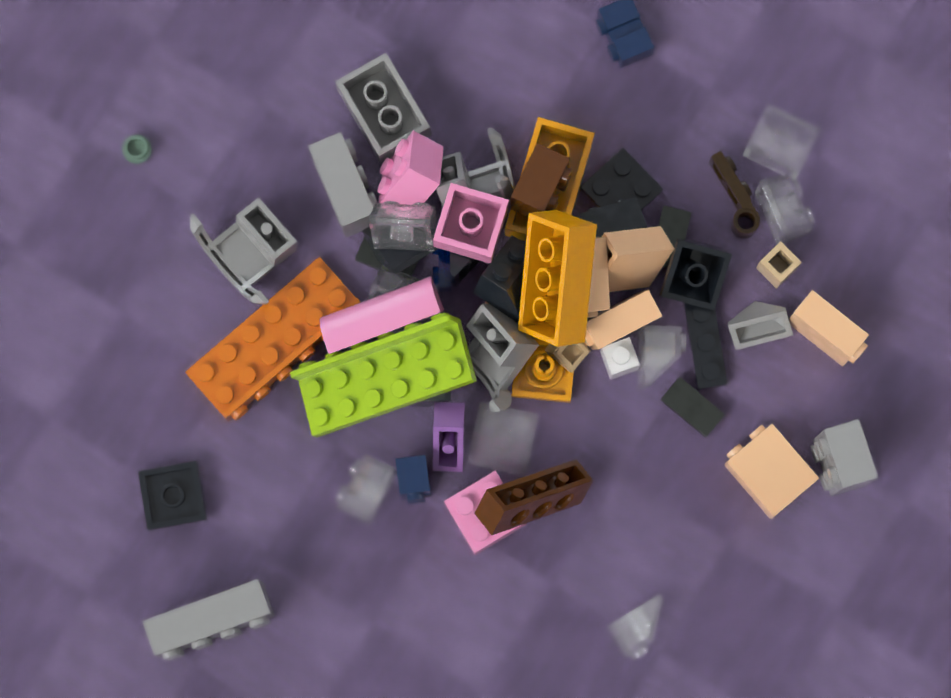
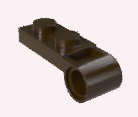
M719 151L710 157L708 163L737 208V212L731 221V230L738 238H750L755 234L760 224V216L751 203L750 196H752V192L744 180L740 182L735 174L737 168L729 155L725 157L722 151ZM740 217H748L751 219L753 227L750 229L741 228L738 224V219Z

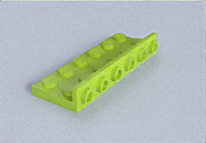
M439 313L431 317L432 321L424 324L417 322L406 325L404 331L396 334L394 332L381 334L377 337V341L357 343L351 346V350L344 353L337 351L325 355V359L319 362L308 361L301 363L299 369L291 371L290 374L291 378L299 381L312 436L318 438L477 382L461 319L448 313Z

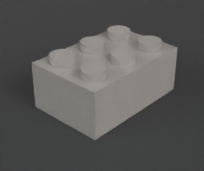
M387 53L335 81L338 93L380 164L386 158H391L395 154L398 143L401 139L406 140L413 130L425 137L431 136V128Z
M340 132L308 145L312 160L345 238L369 227L368 224L381 213L374 193L367 194L366 189L369 188L362 165L355 166V162L358 159L350 138L344 140Z
M859 419L824 429L813 439L814 445L810 446L815 463L820 462L823 471L820 474V481L824 491L829 490L831 497L865 487L878 478Z

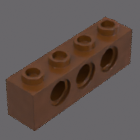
M574 459L487 489L474 514L489 533L495 535L581 504L594 480L578 460Z

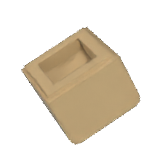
M584 343L560 347L549 344L545 348V352L571 373L591 351Z

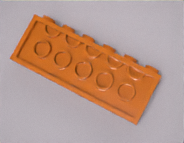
M319 256L270 298L268 304H263L185 373L228 422L231 419L237 421L248 412L249 409L246 406L253 400L260 401L270 393L271 389L269 387L275 381L279 380L282 382L291 375L290 372L294 371L292 367L301 360L304 363L316 353L314 348L324 341L320 328L321 317L361 303V301L351 293Z

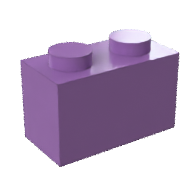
M435 402L433 471L463 472L465 403Z

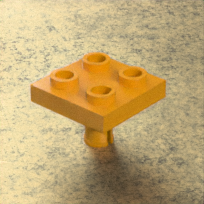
M534 339L539 346L513 380L511 397L570 403L574 371L572 373L545 352V348L550 343Z

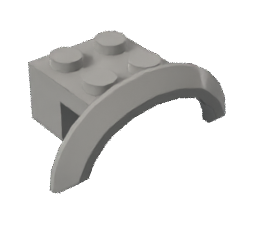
M488 128L487 130L496 157V163L467 171L460 151L442 158L440 185L436 188L442 206H444L450 183L509 200L510 203L511 195L515 189L513 174L502 136L493 128Z
M258 197L236 215V222L213 241L205 231L200 220L193 213L190 215V230L193 236L228 281L250 302L268 304L269 300L260 290L257 291L252 286L297 251V241L263 201Z
M482 303L466 325L475 336L468 349L474 372L486 386L492 397L489 409L492 412H504L509 409L512 402L508 387L539 344L532 336L518 331V323L492 305Z

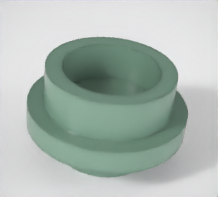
M132 135L124 141L122 152L130 163L141 164L151 156L152 146L146 137Z

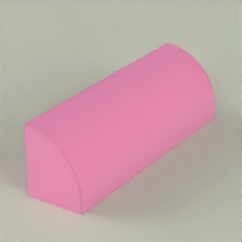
M432 276L323 316L320 318V328L327 351L330 354L438 314L444 308Z

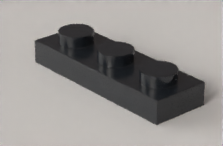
M683 303L697 390L727 386L728 382L716 311Z

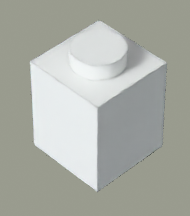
M630 337L601 348L600 353L610 380L639 369L640 364Z

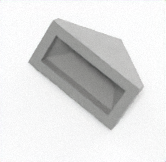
M754 301L728 322L735 350L793 336L786 308Z

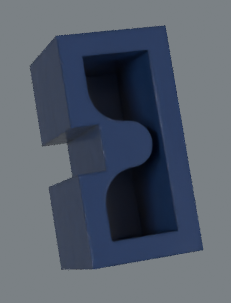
M618 0L598 9V19L595 20L596 27L601 36L606 35L610 44L607 46L609 56L613 62L618 61L620 68L653 55L654 45L640 20L639 12L633 0Z
M426 455L396 458L401 499L407 500L408 504L426 502L425 497H431Z

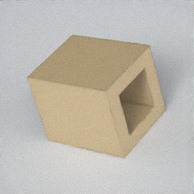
M780 241L758 263L756 269L777 289L798 269L802 262Z

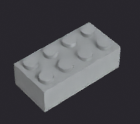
M256 579L142 622L154 656L170 661L184 656L183 650L190 647L196 649V651L213 645L212 639L220 636L222 639L228 640L241 635L240 629L250 626V628L255 630L269 625V618L275 617L264 583Z

